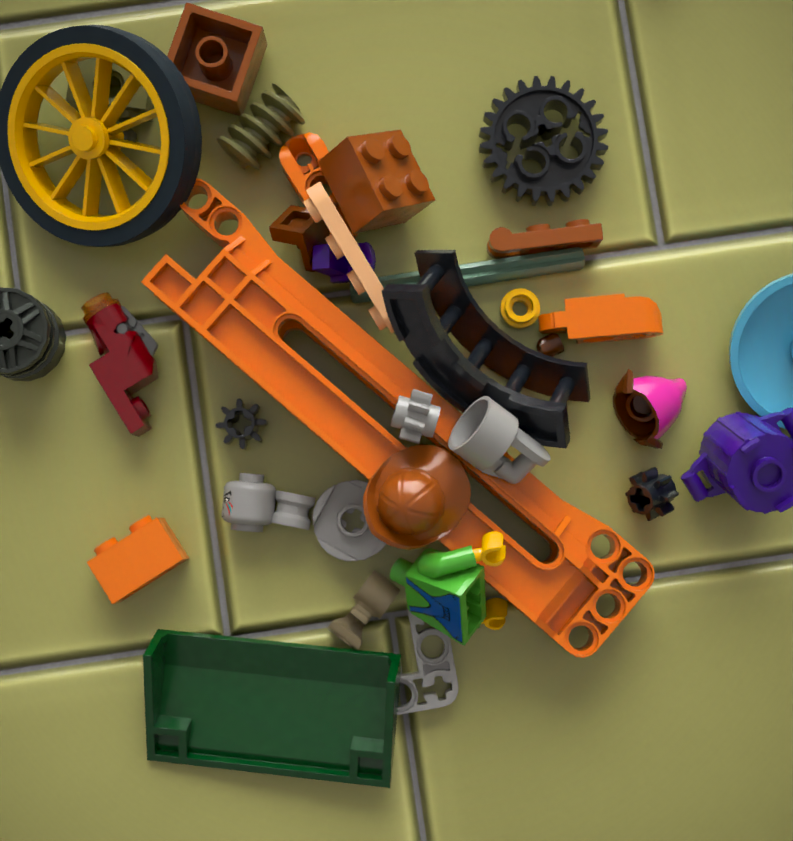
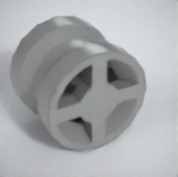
M276 490L275 499L278 505L277 510L272 516L271 523L309 530L311 521L308 518L309 509L314 506L316 498Z

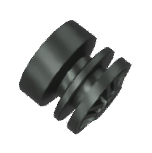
M0 287V375L13 381H32L46 376L58 365L65 351L66 333L61 319L50 307L35 297L17 288ZM7 326L14 332L10 339L4 333Z

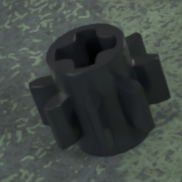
M239 398L236 402L237 408L229 410L226 407H221L226 417L224 422H219L215 425L216 428L228 432L223 441L225 444H231L236 438L239 440L241 449L246 450L248 446L247 440L254 438L256 441H263L257 433L259 427L268 425V421L257 419L255 416L260 410L259 405L254 404L247 410L243 400ZM243 414L247 420L252 421V424L245 427L244 434L241 435L240 431L232 428L233 423L239 422V415Z
M656 467L630 477L629 480L633 486L625 495L632 511L641 515L646 514L647 521H651L659 516L663 517L674 511V506L670 502L679 495V492L676 491V486L671 479L672 477L670 475L658 474Z

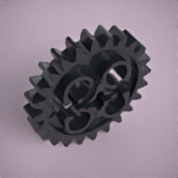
M534 76L530 88L522 80H518L517 93L515 94L507 87L504 88L502 94L504 102L494 98L491 108L495 113L485 112L483 122L488 127L480 128L479 137L488 141L480 144L479 153L490 154V156L483 161L482 166L483 168L495 167L490 180L491 182H496L503 178L505 181L502 189L503 194L512 188L517 189V202L524 197L525 193L530 195L532 206L536 205L540 196H544L548 206H552L556 194L564 202H568L570 188L580 195L584 190L582 180L592 184L596 175L591 169L600 170L604 164V161L598 156L605 155L608 145L598 141L606 138L608 129L596 127L602 122L604 114L592 115L591 111L596 101L591 100L583 103L581 101L585 91L583 88L574 94L570 93L569 80L563 84L561 89L556 87L554 76L550 77L547 86H542L538 76ZM547 110L558 111L563 116V124L562 122L554 123L549 121L545 117L544 112ZM579 113L580 118L578 122L580 123L578 129L583 131V133L577 131L570 144L578 152V157L568 159L562 156L559 150L567 138V133L560 135L562 126L563 128H568L572 119L575 120L576 115ZM520 124L526 129L527 134L521 139L520 150L526 148L524 159H532L539 162L542 167L541 172L535 174L527 172L522 165L523 155H517L509 169L505 168L508 162L507 153L496 145L504 147L506 151L512 149L515 137L509 133L508 126ZM537 136H541L543 141L551 139L549 146L546 147L543 142L535 143Z

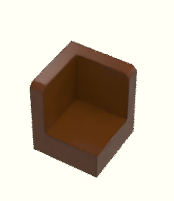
M290 205L269 226L272 240L296 245L301 251L305 270L315 272L312 270L313 246L328 244L325 238L330 235L329 229L324 220L315 223L307 208Z

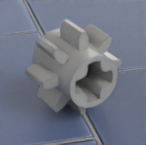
M413 389L410 398L399 395L390 425L401 429L398 438L419 444L421 435L433 437L441 407L431 404L432 394Z

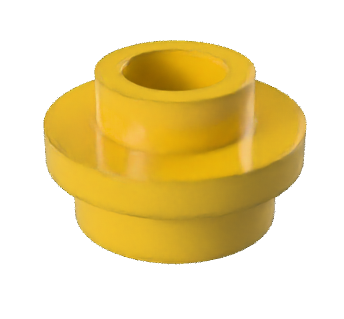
M523 288L513 289L503 297L500 304V313L503 320L509 326L518 329L527 328L537 320L540 314V303L533 292ZM515 303H523L527 308V313L523 316H518L513 312L512 307Z

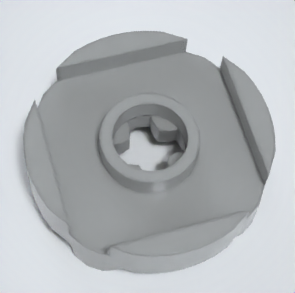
M352 480L334 485L320 496L315 505L313 526L317 539L327 553L340 560H365L380 552L386 545L385 542L371 533L364 515L363 495L368 482ZM355 509H358L362 512L360 519L365 522V525L362 529L354 528L352 533L348 532L345 529L347 523L342 519V516L345 512L352 514Z

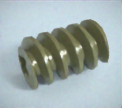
M272 83L275 94L267 90L261 94L264 105L258 102H253L250 105V110L254 117L246 113H242L239 116L242 128L234 124L228 127V133L232 140L224 136H219L216 139L223 150L243 169L249 165L259 170L261 166L256 156L261 154L270 159L272 154L267 146L269 143L280 148L283 146L278 135L280 131L289 136L294 135L289 123L291 120L301 125L306 123L295 102L276 84Z

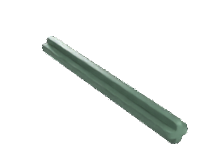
M574 247L461 264L459 267L467 287L581 270L585 266V257L582 248ZM419 271L378 277L383 288L387 284H416L421 278ZM350 282L349 288L353 303L372 301L367 292L358 295Z

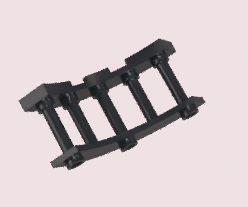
M417 250L414 254L421 277L416 284H387L382 290L386 312L399 342L404 340L407 348L415 358L413 361L415 368L445 400L462 413L477 399L488 396L514 415L519 421L518 428L542 446L566 449L570 442L567 401L589 402L591 399L587 363L557 359L524 346L502 331L488 318L471 295L463 279L456 250ZM450 332L470 352L468 358L453 344L448 336ZM484 364L507 379V384L503 386L480 371L481 366ZM524 387L551 398L549 401L521 394L520 392Z

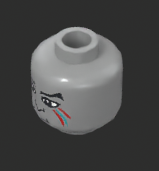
M240 473L239 481H229L225 484L222 518L224 521L231 523V530L263 532V526L271 524L276 505V488L272 484L263 483L264 475Z

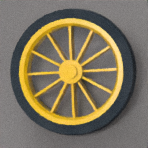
M81 25L62 28L48 33L35 41L18 57L8 72L0 91V167L16 201L33 221L54 236L74 244L91 247H114L138 241L164 227L181 210L180 205L186 202L190 196L199 172L202 154V132L199 113L194 97L183 75L160 49L142 37L118 28L104 25ZM96 58L93 99L91 100L78 62ZM112 63H115L128 71L130 76L108 108ZM63 71L79 112L50 86L54 79ZM142 85L150 97L154 109L117 124V120ZM44 98L72 123L70 129L38 123L39 112ZM158 117L161 147L136 142L137 134L130 128ZM38 130L67 135L69 146L41 157L38 144ZM126 147L160 154L159 165L154 179L152 180L120 149ZM75 153L77 155L57 187H55L44 166ZM116 164L146 191L132 206L130 205ZM86 169L83 209L67 200L66 197ZM102 175L117 212L115 215L98 214Z

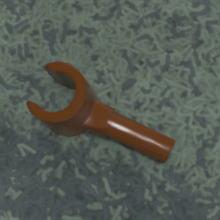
M551 333L539 339L536 345L539 353L551 357L564 352L563 343L557 333Z

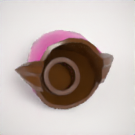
M629 369L615 388L613 407L624 429L635 437L633 440L643 446L662 449L663 442L659 439L669 430L680 415L687 390L686 382L682 378L666 379L658 376L633 378V372Z

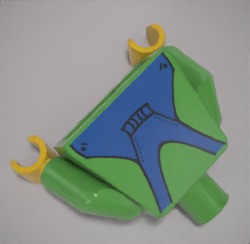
M497 531L486 533L482 537L481 548L472 550L470 545L448 552L427 548L414 563L399 558L392 566L390 579L405 587L407 608L411 614L456 642L465 646L474 632L480 628L481 624H485L487 628L492 630H499L505 624L507 601L501 598H492L486 601L484 566L476 563L483 561L489 566H499L503 563L506 557V546L503 545L502 533Z

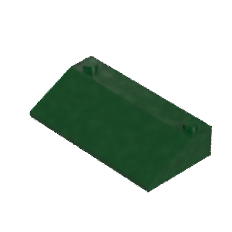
M164 629L156 631L143 654L147 760L390 788L400 691L401 654Z

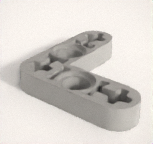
M409 610L408 616L418 671L400 674V683L406 684L410 688L412 696L407 704L398 706L397 715L447 706L456 699L458 694V680L450 637L435 628H427L418 633L416 625H425L424 621L411 614ZM436 635L443 640L444 650L439 657L429 658L422 653L421 643L425 637ZM442 676L445 683L451 682V688L445 690V697L438 698L436 692L423 693L426 702L417 703L418 690L413 680L422 679V687L434 685V677Z

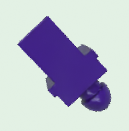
M368 242L357 243L374 271L376 263L374 249ZM328 244L313 246L312 270L330 276V283L333 284L351 282L346 274L353 269L345 255L337 260Z

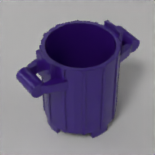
M790 407L781 412H774L762 417L741 412L729 414L722 418L719 417L703 434L704 437L699 450L700 457L681 476V480L696 502L702 501L706 497L727 493L747 511L751 510L768 514L777 510L781 513L793 506V408ZM778 421H782L790 437L781 432L777 425ZM699 471L711 485L708 489H706L697 473Z

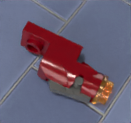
M106 292L93 297L81 307L85 314L83 321L91 331L99 355L104 354V356L92 362L89 366L130 434L140 437L152 429L147 421V418L152 415L139 395L133 398L132 395L158 379L157 364L153 357L158 344L128 309L121 306L118 299H113L110 293Z

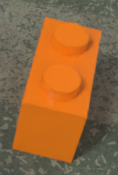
M150 515L132 524L129 527L131 534L118 542L113 537L94 549L97 556L87 561V564L112 604L124 601L189 559L165 518L157 517L152 520Z

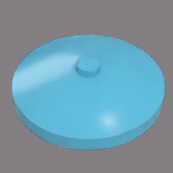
M793 273L764 286L746 303L735 321L730 337L729 364L734 382L746 403L761 417L774 412H781L790 407L793 408ZM781 420L777 422L778 427L786 429Z

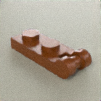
M578 219L567 222L565 224L566 227L550 229L549 224H537L527 227L526 232L513 234L509 229L499 227L490 234L487 252L492 258L501 259L574 247L582 249L597 248L603 240L602 224H590L588 219Z

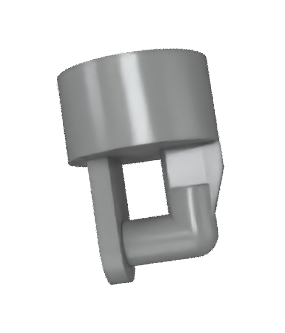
M488 396L477 399L464 411L453 427L448 440L449 449L485 474L504 479L510 484L519 483L536 465L544 467L551 460L549 453L540 443L518 428V419ZM510 445L521 452L513 462L504 456Z

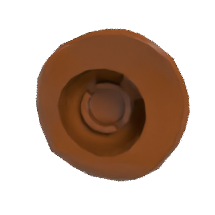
M424 444L406 448L389 457L368 482L363 495L364 515L368 527L375 537L390 546L405 550L423 548L454 530L465 515L471 497L470 482L460 461L444 449Z

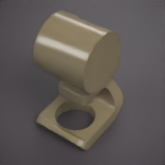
M374 570L353 597L356 604L348 615L333 620L327 629L349 647L358 650L363 644V627L369 622L371 617H378L379 619L382 617L400 592V589Z

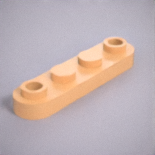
M318 182L306 190L310 198L303 201L315 223L324 220L331 234L325 240L337 260L345 255L353 270L346 275L358 295L367 292L375 305L368 309L379 330L381 331L388 327L392 334L394 330L386 312L382 296L384 288L321 182Z

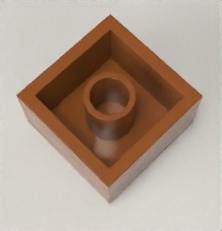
M186 2L167 57L183 75L195 102L240 116L244 113L267 48V41L262 26Z
M401 129L347 136L318 161L353 234L405 223L435 201L429 188L428 180L422 173L411 151V146Z

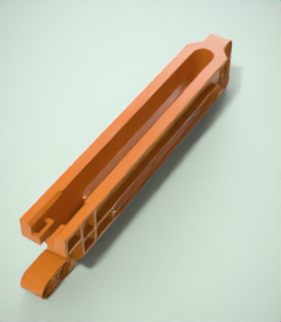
M196 178L190 196L180 207L192 223L219 246L223 247V249L196 279L165 254L141 283L368 481L389 457L407 447L284 342L286 335L293 330H300L393 410H395L399 395L410 398L413 389L432 394L431 404L441 407L433 437L426 438L435 446L444 449L460 461L467 474L549 544L550 554L547 559L539 562L472 503H469L465 515L454 530L438 541L449 551L470 545L473 550L482 547V537L486 533L492 531L502 533L503 545L506 546V557L503 563L499 566H489L483 561L476 562L484 566L485 582L570 654L581 658L594 654L651 587L655 571L650 561L612 528L559 498L530 472L519 483L510 484L504 479L483 473L450 450L448 440L453 427L462 414L280 259L244 213L209 183ZM205 194L208 196L207 202L202 208L191 209L189 207V201L194 195ZM231 219L239 222L238 228L233 234L221 235L219 233V227L225 220ZM505 452L504 456L513 462L515 459ZM600 534L605 536L610 543L608 554L602 558L596 557L591 550L593 538ZM630 562L637 563L641 569V577L633 585L627 584L623 578V570ZM608 593L614 598L615 608L608 616H600L596 610V602L600 596ZM577 626H585L589 634L587 643L579 648L572 647L569 642L571 630Z

